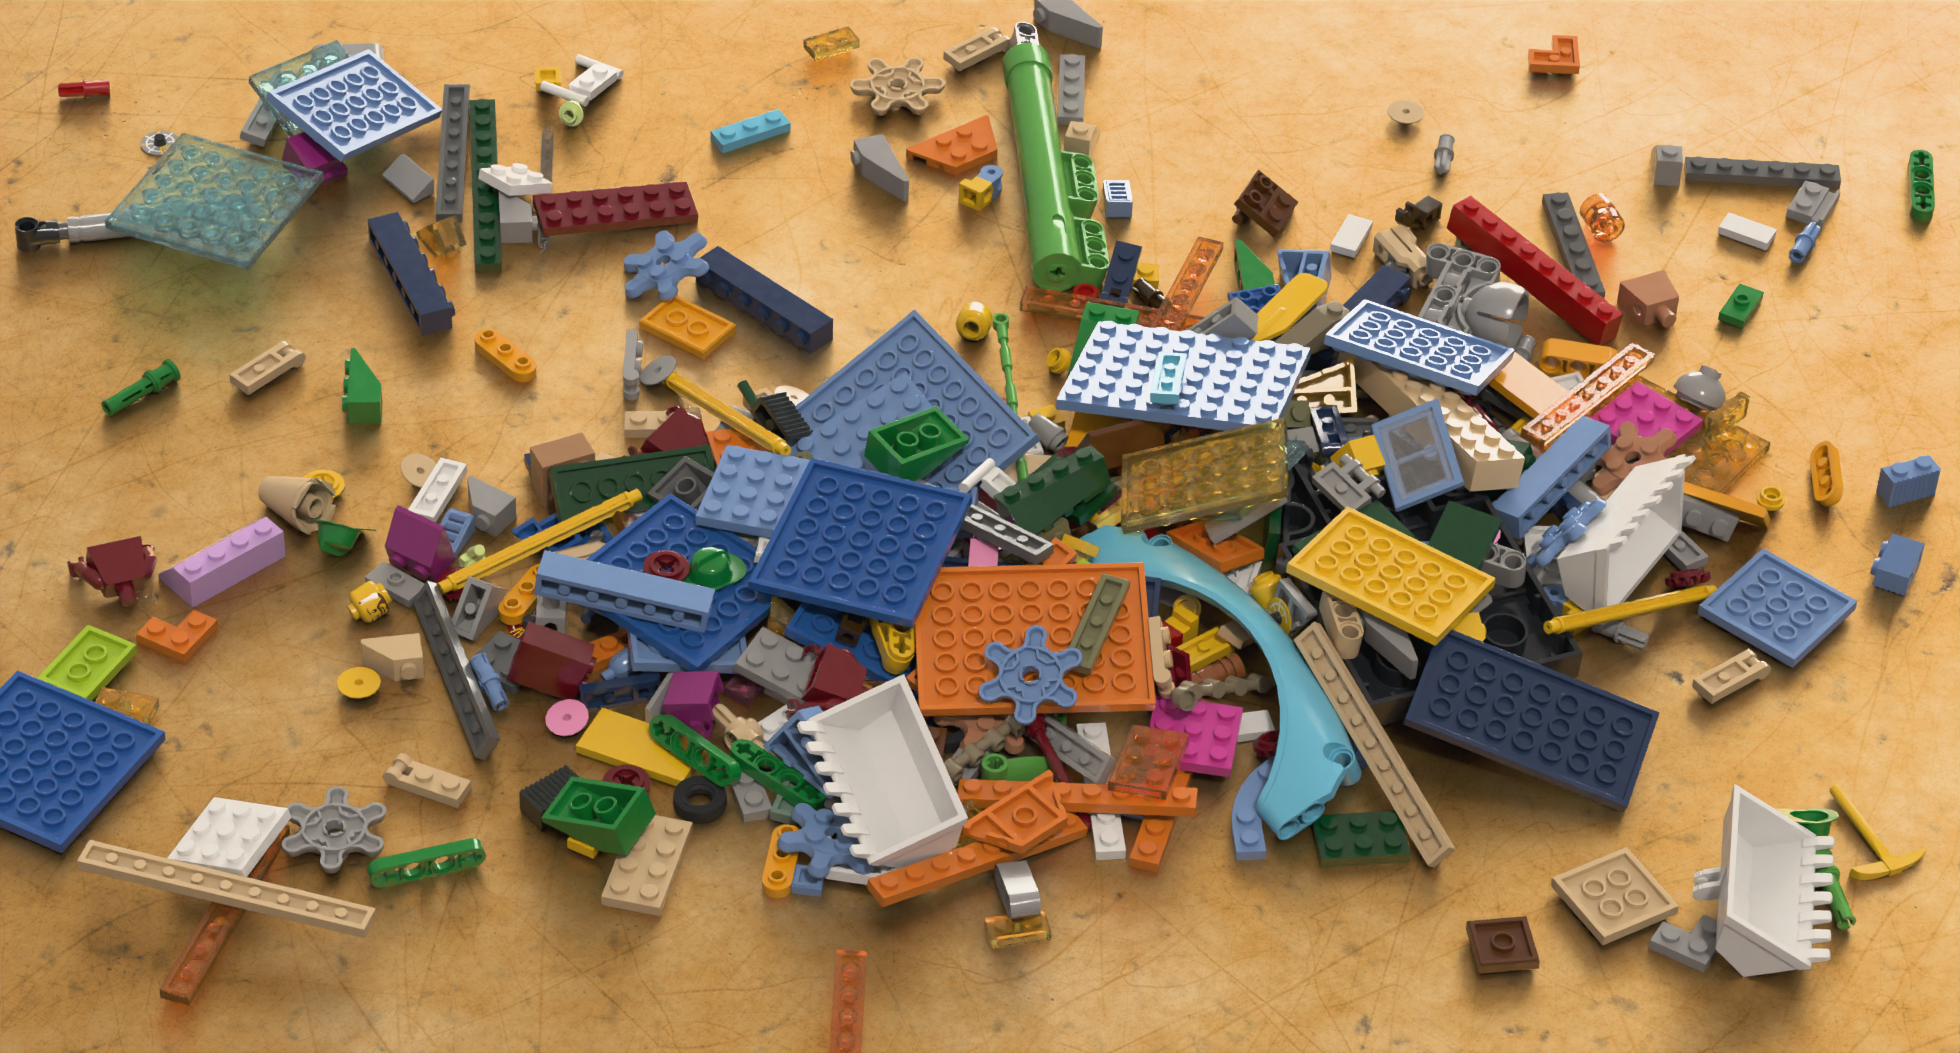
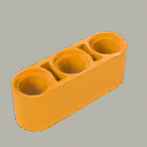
M1550 338L1543 342L1539 358V367L1545 373L1561 376L1579 372L1584 380L1606 383L1616 378L1619 364V353L1614 348Z

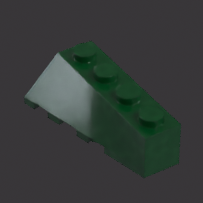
M1089 445L1077 450L1076 453L1063 460L1054 462L1044 470L1029 475L1023 481L1006 487L1002 492L994 495L1000 518L1037 535L1041 531L1044 533L1054 528L1053 522L1061 516L1067 518L1074 513L1075 505L1079 502L1087 503L1112 483L1104 456Z

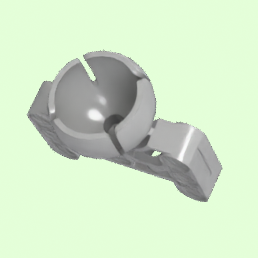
M1433 243L1426 250L1425 271L1428 276L1438 280L1418 317L1514 349L1521 338L1523 326L1493 318L1491 315L1505 319L1525 321L1529 308V292L1515 283L1500 282L1501 265L1496 258L1443 243Z

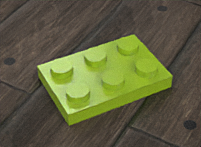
M87 625L37 679L92 701L136 655L137 646L135 643Z

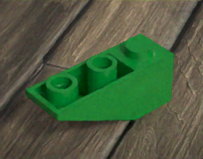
M351 348L350 359H345V375H349V377H344L343 380L344 394L347 395H342V412L348 413V423H382L383 401L381 383L355 348Z

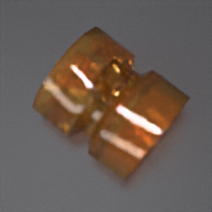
M1594 194L1582 203L1579 213L1597 241L1603 243L1611 242L1622 234L1625 229L1624 219L1606 194Z

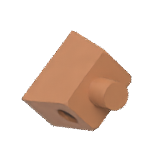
M1664 270L1620 282L1617 303L1642 325L1661 322L1664 327H1670L1676 322L1679 295Z

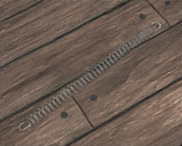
M549 127L542 132L541 174L543 178L544 176L552 177L553 134L550 136L551 138H545L546 136H544L545 132L550 130L548 129ZM539 225V226H538V246H539L540 248H543V247H541V246L539 245V243H540V241H541V242H545V244H541V245H544L543 251L541 250V254H542V253L544 252V250L546 249V248H545L546 245H548V247H549L550 236H547V238H542V237L540 236V234H541V233H540L541 229H540V225Z

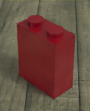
M528 621L513 656L507 680L564 700H574L577 692H579L578 685L587 683L588 676H585V674H591L597 659L592 656L595 644Z

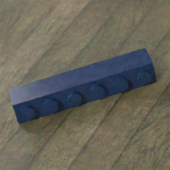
M398 212L368 219L369 241L420 334L423 336L452 328V317L455 316L454 305L451 300L447 301L445 289L442 284L439 285L437 283L434 269L428 267L427 257L424 252H420L416 237L411 236L408 222L403 221Z
M720 246L715 247L700 257L708 263L709 270L703 276L696 277V281L699 284L713 291L719 297L727 300L739 310L755 318L758 322L769 327L797 347L812 354L833 340V318Z
M1383 265L1343 306L1351 312L1365 299L1397 310L1411 296V277ZM1330 347L1311 354L1305 370L1322 371L1336 366L1339 352Z

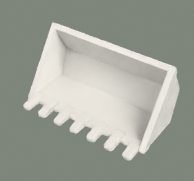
M1684 454L1636 466L1606 500V507L1586 525L1587 530L1578 539L1571 542L1557 558L1566 597L1584 611L1625 602L1681 534L1685 468L1695 461L1694 455L1686 457ZM1606 623L1598 624V625L1603 628Z
M904 674L819 713L807 721H800L797 724L800 733L813 735L816 740L805 745L807 751L810 754L823 756L825 761L817 762L814 765L816 772L832 777L833 782H826L823 785L825 793L841 798L842 803H834L832 805L834 814L849 817L850 824H843L840 827L843 835L858 838L860 844H854L849 848L852 856L867 859L868 864L873 866L902 868L949 852L957 846L962 827L966 825L968 816Z
M1734 784L1731 800L1723 819L1721 866L1703 869V871L1700 870L1694 873L1693 883L1696 886H1693L1692 896L1696 900L1718 899L1716 950L1743 977L1797 969H1811V963L1830 960L1831 953L1829 949L1812 948V944L1831 940L1830 930L1813 929V925L1832 921L1830 911L1814 910V906L1832 903L1833 896L1831 892H1814V888L1833 884V875L1831 873H1815V869L1834 865L1832 855H1816V850L1833 848L1835 846L1834 838L1832 836H1816L1810 830Z

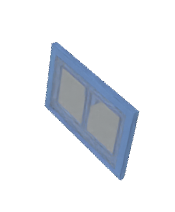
M1438 398L1371 425L1373 435L1386 463L1383 470L1395 511L1404 510L1465 485Z

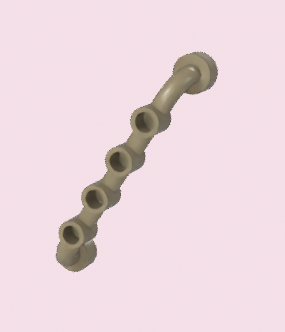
M1251 673L1247 679L1230 675L1224 682L1212 678H1206L1202 684L1185 680L1179 687L1171 691L1170 696L1175 708L1191 711L1202 696L1208 695L1214 698H1221L1225 693L1243 696L1247 691L1252 690L1266 693L1270 688H1277L1274 677H1266L1257 673Z
M1010 714L1004 723L997 728H990L983 738L975 744L973 742L969 743L954 759L949 758L944 762L952 783L957 782L963 776L965 770L962 767L967 763H970L973 767H978L986 756L985 750L991 748L995 752L1000 751L1007 743L1005 736L1010 732L1016 737L1021 736L1025 732V726L1016 721L1014 714Z

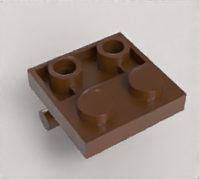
M1258 169L1234 202L1237 210L1232 216V221L1240 224L1244 217L1248 216L1274 237L1281 230L1298 204V201Z

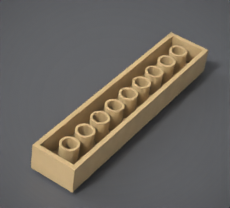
M1339 352L1337 365L1354 358L1355 382L1391 417L1438 398L1465 483L1464 486L1469 491L1518 488L1525 457L1448 386L1441 387L1434 384L1431 380L1414 378L1409 376L1407 372L1398 369H1387L1381 363L1364 361L1359 359L1357 355ZM1428 418L1404 428L1424 448L1429 445H1436Z

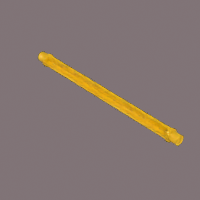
M673 372L663 380L667 387L685 396L694 404L771 452L786 456L791 453V447L785 440L766 430L732 407H729L700 387L692 384L679 374Z
M638 489L631 492H623L598 506L585 510L448 575L445 580L437 583L438 588L442 594L450 591L455 592L465 586L468 576L480 579L541 551L545 547L554 545L602 522L606 518L612 517L616 511L623 512L633 507L635 503L643 500L642 494Z
M1703 584L1681 591L1678 590L1581 613L1554 617L1550 621H1546L1543 628L1547 634H1560L1582 627L1585 628L1701 601L1704 602L1717 588L1715 585L1707 586Z

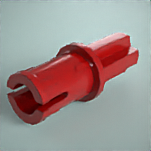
M83 79V82L60 83L58 85L59 97L84 96V99L93 96H110L109 80L86 81V79Z

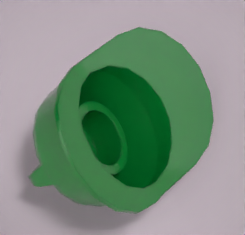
M313 520V523L318 525L317 540L321 551L336 556L348 554L353 549L362 530L376 531V529L352 528L325 520Z
M704 547L694 553L689 562V576L685 577L684 582L713 588L717 591L743 579L747 572L746 565L739 557L723 549Z
M1824 808L1802 810L1776 809L1816 834V836H1828L1831 822L1839 817L1836 811Z

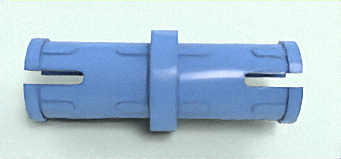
M485 653L473 656L469 660V664L477 676L480 690L484 691L493 711L505 709L509 706L510 701L502 688L499 674L494 672Z

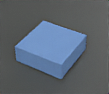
M796 864L791 893L821 897L825 877L815 878L808 873L807 865Z

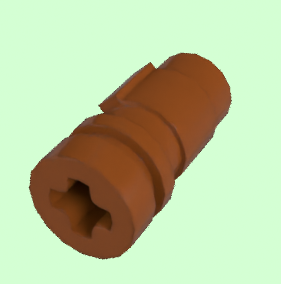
M1231 653L1223 658L1216 659L1212 665H1207L1193 671L1191 679L1192 682L1202 684L1206 678L1224 682L1230 675L1245 679L1246 672L1240 657L1236 653Z

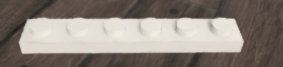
M1106 722L1076 724V733L1111 756ZM1113 770L1106 782L1108 785H1115ZM1083 775L1084 784L1094 783ZM1088 813L1091 818V834L1095 860L1125 859L1126 848L1120 814Z

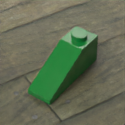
M1235 240L1234 266L1239 291L1276 285L1270 269L1241 240Z

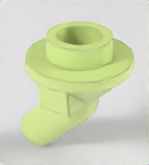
M566 100L559 109V116L564 124L576 126L582 122L584 114L579 102Z
M479 544L470 547L467 552L460 556L459 566L467 567L486 558L484 546Z

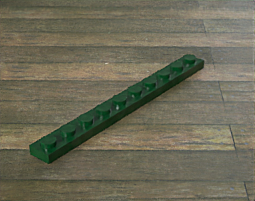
M495 99L469 100L475 272L502 271L499 190L478 179L480 169L491 168V165H498Z

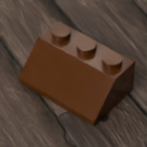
M1133 420L1090 431L1072 454L1081 448L1091 445L1104 456L1110 478L1144 469L1159 462L1165 455L1164 423Z

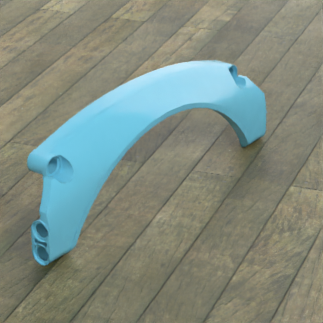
M1105 525L1080 538L1100 547L1096 558L1089 557V563L1144 562L1146 577L1161 578V586L1196 596L1219 608L1234 619L1254 639L1264 653L1277 685L1280 705V733L1272 769L1258 798L1256 810L1280 840L1293 837L1321 817L1325 809L1324 804L1334 798L1340 784L1350 786L1360 780L1361 768L1347 732L1320 683L1296 644L1248 593L1219 570L1172 542L1168 535L1160 534L1148 540L1143 531Z

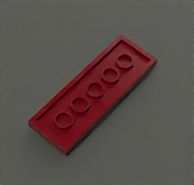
M687 182L533 195L532 201L543 237L698 223L699 215Z

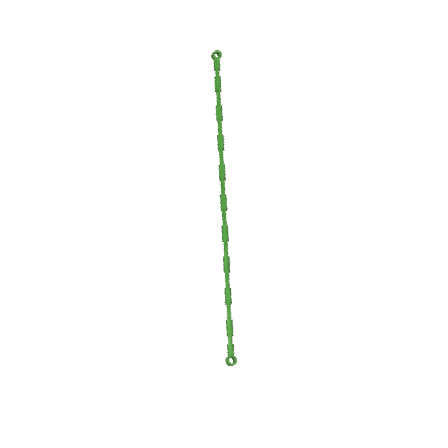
M997 313L993 316V329L997 331L998 343L1001 344L999 351L1002 370L1005 372L1007 405L1017 414V392L1012 379L1011 351L1007 345L1009 342L1007 331L1009 328V317L1004 313ZM1024 455L1016 461L1018 483L1029 476ZM1049 713L1050 716L1064 725L1067 724V713Z

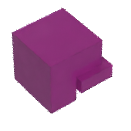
M302 132L287 138L282 163L301 193L347 175L348 168L344 162L334 158L330 152L315 142L307 133Z
M674 672L663 702L666 714L673 715L708 741H710L716 723L712 709L716 704H721L717 692H723L724 689L719 672Z

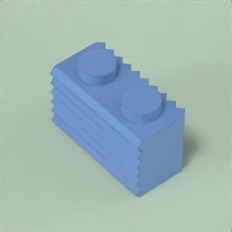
M1930 455L1918 456L1916 459L1896 462L1891 466L1880 468L1881 472H1879L1880 476L1877 481L1876 493L1891 508L1892 506H1897V504H1906L1907 501L1920 500L1921 497L1935 496L1941 468Z
M1892 533L1888 542L1883 541L1878 555L1881 558H1875L1870 572V574L1875 575L1873 586H1878L1880 589L1884 588L1885 591L1890 590L1891 593H1900L1904 596L1921 562L1925 543Z

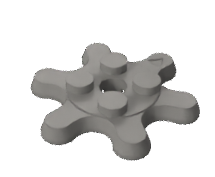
M340 786L330 788L326 792V802L319 807H308L299 802L289 804L286 807L291 815L289 821L300 826L301 829L297 834L284 838L282 849L290 857H296L306 852H314L321 855L320 866L329 874L340 870L343 860L348 857L349 853L360 852L369 857H376L381 853L384 841L379 836L369 833L368 828L384 820L387 812L386 807L381 803L375 802L364 807H353L347 802L349 797L347 789ZM335 829H340L343 831L337 833H330V835H328V831H332Z

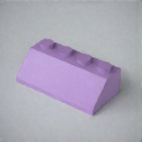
M264 517L160 572L158 576L193 608L286 556L284 531L270 519Z

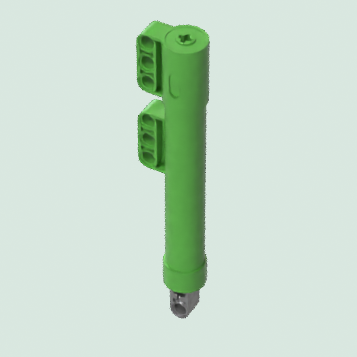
M1018 22L1015 25L1009 42V50L1003 57L1002 67L1005 85L1009 91L1026 210L1025 228L1032 277L1035 284L1041 289L1050 292H1061L1083 283L1100 288L1110 262L1104 227L1099 222L1091 220L1099 197L1094 163L1087 155L1061 150L1051 85L1053 75L1048 52L1039 45L1037 29L1030 23Z

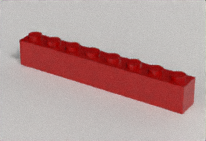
M1469 196L1453 204L1446 229L1477 253L1496 258L1500 262L1501 272L1519 286H1522L1529 294L1593 344L1602 346L1616 338L1623 317L1621 311L1474 197Z

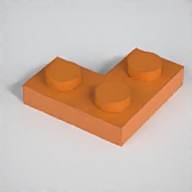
M1552 35V50H1528L1529 72L1561 73L1564 75L1579 74L1580 60L1577 36Z
M193 610L177 627L152 617L136 633L137 643L185 663L218 629V620L196 610Z

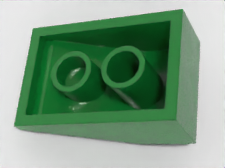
M1087 302L1081 318L1068 377L1098 321H1113L1116 324L1124 325L1139 324L1140 311Z
M937 406L869 430L864 457L880 473L916 481L923 479L969 443V438Z
M571 776L541 819L544 823L602 852L627 856L656 815V812L644 787Z

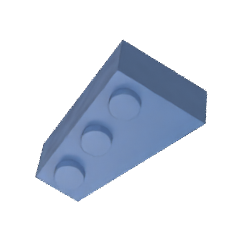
M1277 249L1279 272L1283 288L1296 275L1308 273L1325 280L1329 289L1332 277L1329 251ZM1327 293L1314 306H1312L1298 320V322L1302 320L1316 307L1324 305Z
M819 706L798 710L763 747L769 752L774 751L783 758V763L788 767H794L801 772L806 781L829 799L837 798L839 796L827 795L823 788L826 782H833L832 777L818 774L815 770L814 765L817 762H825L823 756L810 754L806 749L805 745L808 742L816 741L814 736L800 733L797 727L800 721H807L823 711Z

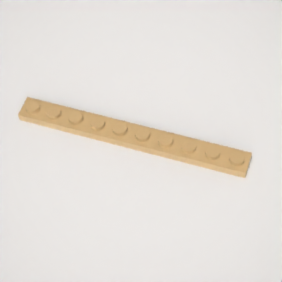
M1313 622L1294 641L1428 866L1435 868L1455 850V847L1322 625Z
M93 840L88 841L77 860L79 870L362 938L366 937L376 918V908Z

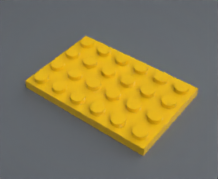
M1348 506L1287 563L1286 569L1287 573L1435 646L1494 587L1496 579Z

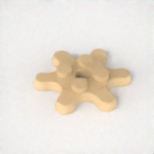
M918 57L908 58L901 66H890L881 58H872L868 60L867 67L873 76L867 79L858 78L852 80L850 88L855 95H869L875 98L871 102V108L876 115L883 116L889 110L895 111L901 107L908 108L916 115H922L928 108V101L923 98V95L941 93L945 87V81L940 77L922 76L920 72L924 66V61Z

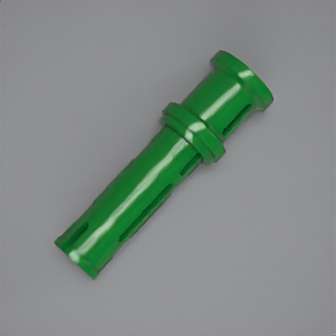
M170 359L164 360L160 367L153 371L148 370L144 372L142 379L102 401L103 410L108 416H113L147 394L159 393L162 391L163 386L180 380L179 369Z

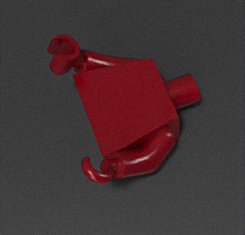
M672 406L667 409L666 415L669 416L670 413H674L646 439L640 448L641 452L638 453L636 447L630 446L628 448L629 455L706 445L708 440L703 421L700 417L686 411L682 406Z
M141 536L87 547L86 563L84 557L81 556L78 557L79 562L71 563L67 561L70 576L81 577L95 590H101L105 598L119 596L122 606L130 607L138 603L136 592L142 591L145 588V581L152 577L157 557L154 552L155 547L148 544L142 545Z
M831 643L820 648L814 644L808 645L803 649V656L807 657L806 655L809 651L815 650L814 655L817 657L801 698L804 703L800 704L799 700L794 698L789 699L786 703L789 709L785 712L787 720L798 710L819 706L824 712L871 690L863 686L867 674L866 668L858 662L847 648H838Z

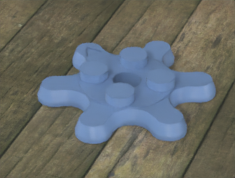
M664 230L657 233L655 245L651 250L644 254H630L624 259L625 271L637 273L625 285L626 296L628 298H637L646 290L654 288L658 289V296L661 300L667 301L674 298L678 292L677 284L680 280L688 276L700 277L708 272V263L701 258H694L695 254L707 245L706 237L701 233H693L683 241L674 242L673 235L668 231Z
M1597 498L1592 503L1585 501L1578 508L1573 507L1563 516L1564 521L1558 527L1555 525L1549 527L1542 534L1543 539L1539 542L1540 547L1526 558L1531 569L1537 565L1540 569L1543 568L1566 545L1578 539L1587 530L1586 525L1589 521L1606 507L1607 503L1600 498Z
M1033 625L1026 630L1025 642L1017 649H1009L1000 642H991L986 646L984 652L985 657L998 666L999 673L995 679L984 682L979 687L981 699L988 703L1002 698L1013 700L1016 704L1014 717L1019 724L1024 726L1032 724L1036 718V709L1044 702H1054L1064 709H1069L1077 701L1076 691L1064 684L1063 675L1072 669H1076L1081 664L1083 659L1082 653L1079 649L1073 647L1061 652L1050 651L1046 647L1047 631L1040 625ZM1029 671H1034L1039 674V679L1025 682L1023 676Z
M799 803L794 807L791 817L802 829L782 833L777 841V846L786 853L804 852L811 857V862L808 864L807 871L811 876L824 878L830 873L831 867L836 864L849 865L859 874H869L874 870V866L869 865L867 859L854 857L850 852L849 848L852 845L860 843L858 838L844 836L840 827L843 824L851 823L849 817L837 816L828 809L816 811L807 803ZM834 833H837L838 838L830 839L827 836H833Z

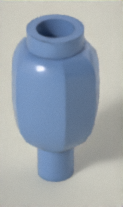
M629 646L616 653L610 659L608 669L600 673L602 681L633 676L640 672L632 671Z

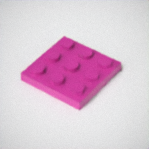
M1638 381L1591 417V419L1610 425L1611 443L1613 444L1616 443L1619 437V427L1624 422H1632L1638 428L1639 436L1641 437L1654 436L1662 429L1672 430L1677 436V442L1665 452L1664 457L1700 430L1703 424L1702 418Z
M1156 695L1155 711H1152L1143 760L1158 763L1163 768L1230 777L1243 707L1197 701L1196 706L1191 711H1183L1174 707L1172 698L1163 699L1160 695Z

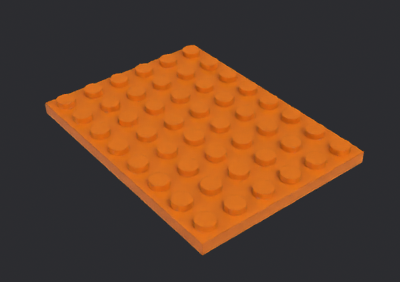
M1144 562L942 567L915 623L918 705L922 715L1014 714L1016 704L1013 700L1002 698L988 703L982 700L979 695V687L984 682L995 679L999 673L998 666L985 657L986 646L991 642H1000L1009 649H1017L1025 642L1026 630L1033 625H1040L1047 631L1046 647L1050 651L1061 652L1069 648L1102 573L1129 580L1130 589L1091 676L1073 670L1066 672L1063 675V682L1076 691L1077 701L1075 705L1069 709H1064L1058 704L1048 701L1036 709V714L1155 711L1156 699ZM1029 671L1023 676L1025 682L1039 679V674L1034 671Z

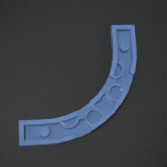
M1353 739L1350 740L1360 768H1366L1367 763ZM1275 756L1258 766L1247 777L1236 795L1231 820V835L1236 860L1266 859L1262 818L1257 813L1256 806L1258 798L1269 778Z

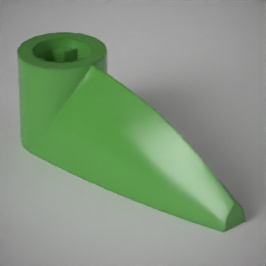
M993 753L986 755L982 759L981 780L1031 781L1045 771L1051 770L1045 757L1027 756L1006 759L1001 754Z

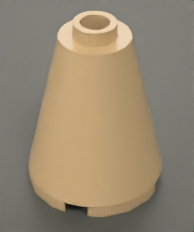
M268 476L261 482L258 490L259 499L297 530L306 534L318 531V525L313 523V520L331 521L335 512L336 505L332 504V495L336 496L335 490L330 483L323 479Z

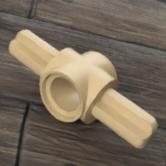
M718 703L712 709L715 716L714 720L725 730L724 741L729 750H731V745L734 741L746 739L769 752L763 747V731L756 720L753 718L745 719L744 717L737 718L723 704ZM772 751L769 752L777 758V756ZM762 766L763 768L771 769L769 766Z

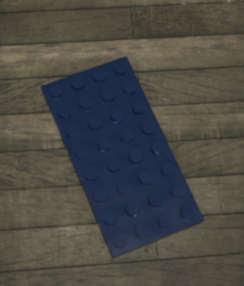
M1451 630L1436 646H1432L1403 724L1625 812L1660 712Z

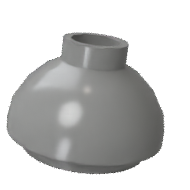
M1702 364L1699 371L1685 373L1677 379L1673 386L1677 390L1676 395L1707 411L1715 413L1717 409L1723 410L1725 406V390L1719 381L1722 373L1707 365Z

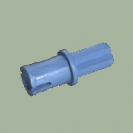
M1816 222L1806 225L1803 232L1796 236L1795 244L1789 251L1791 261L1795 263L1803 262L1807 253L1815 247V240L1821 232V228L1816 225Z

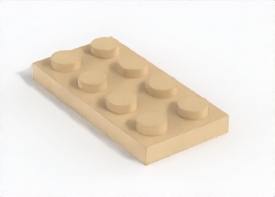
M655 815L627 856L617 855L601 895V905L661 916L692 834L693 822Z

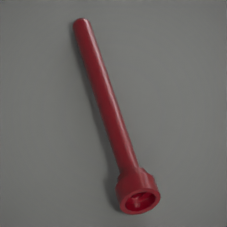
M1037 713L1032 724L1027 725V727L1025 726V733L1032 739H1036L1058 783H1072L1046 735L1048 724L1043 714ZM1075 812L1088 827V831H1090L1092 825L1089 814Z

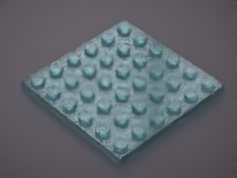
M182 133L106 218L105 227L108 230L249 270L324 181L323 172Z

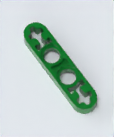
M1917 149L1910 153L1908 162L1909 213L1914 220L1926 222L1932 219L1935 208L1933 156L1926 150ZM1916 176H1922V177H1925L1926 179H1921V178H1918V177H1916ZM1916 192H1923L1927 195L1918 194Z
M673 715L655 716L650 721L649 730L655 741L720 787L737 784L741 779V767L735 759ZM683 735L689 743L687 750H684L681 745ZM703 750H705L709 755L710 760L708 765H705L703 763Z
M740 739L732 743L730 757L739 763L741 771L777 795L779 794L794 806L799 803H807L816 811L824 809L826 795L803 778L804 775L788 767L781 760L752 741ZM769 766L773 771L764 772L759 767ZM792 781L796 786L786 787L782 782Z
M468 838L375 859L368 865L367 872L374 887L384 888L477 867L485 861L486 853L479 839ZM440 857H448L447 860L441 863H435ZM419 863L415 868L405 869L409 864Z

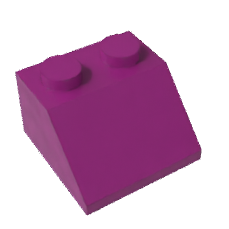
M398 505L395 508L385 543L389 562L397 569L402 570L404 568L412 572L421 580L427 579L436 583L438 576L447 570L456 559L445 527Z

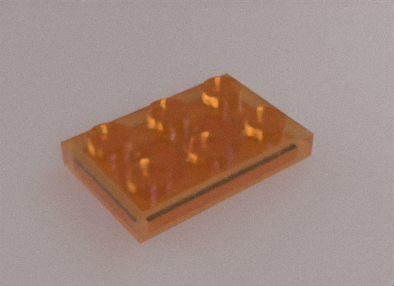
M1132 724L1109 777L1108 790L1166 800L1189 745V734Z

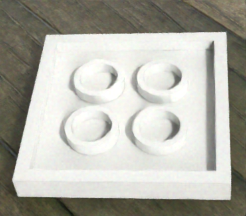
M214 797L168 856V859L247 877L291 819L288 808Z

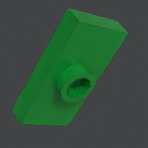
M1739 283L1720 310L1718 320L1743 328L1762 301L1764 292Z

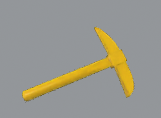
M1836 784L1829 789L1831 795L1881 860V862L1851 868L1849 873L1851 878L1872 880L1886 875L1893 876L1913 866L1924 856L1926 848L1898 857L1895 854L1891 855L1841 787Z

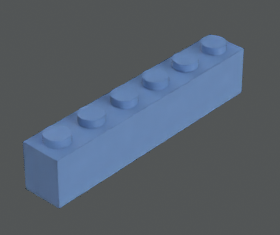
M1582 415L1574 424L1568 427L1567 431L1559 439L1553 442L1552 446L1544 454L1537 458V461L1528 470L1522 473L1518 488L1507 489L1498 500L1492 503L1512 537L1521 539L1611 448L1610 425Z
M545 550L537 571L534 595L616 612L657 623L660 622L701 633L706 631L715 589Z

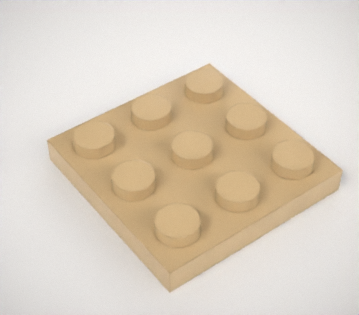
M1627 847L1552 877V888L1602 945L1678 914L1679 905Z

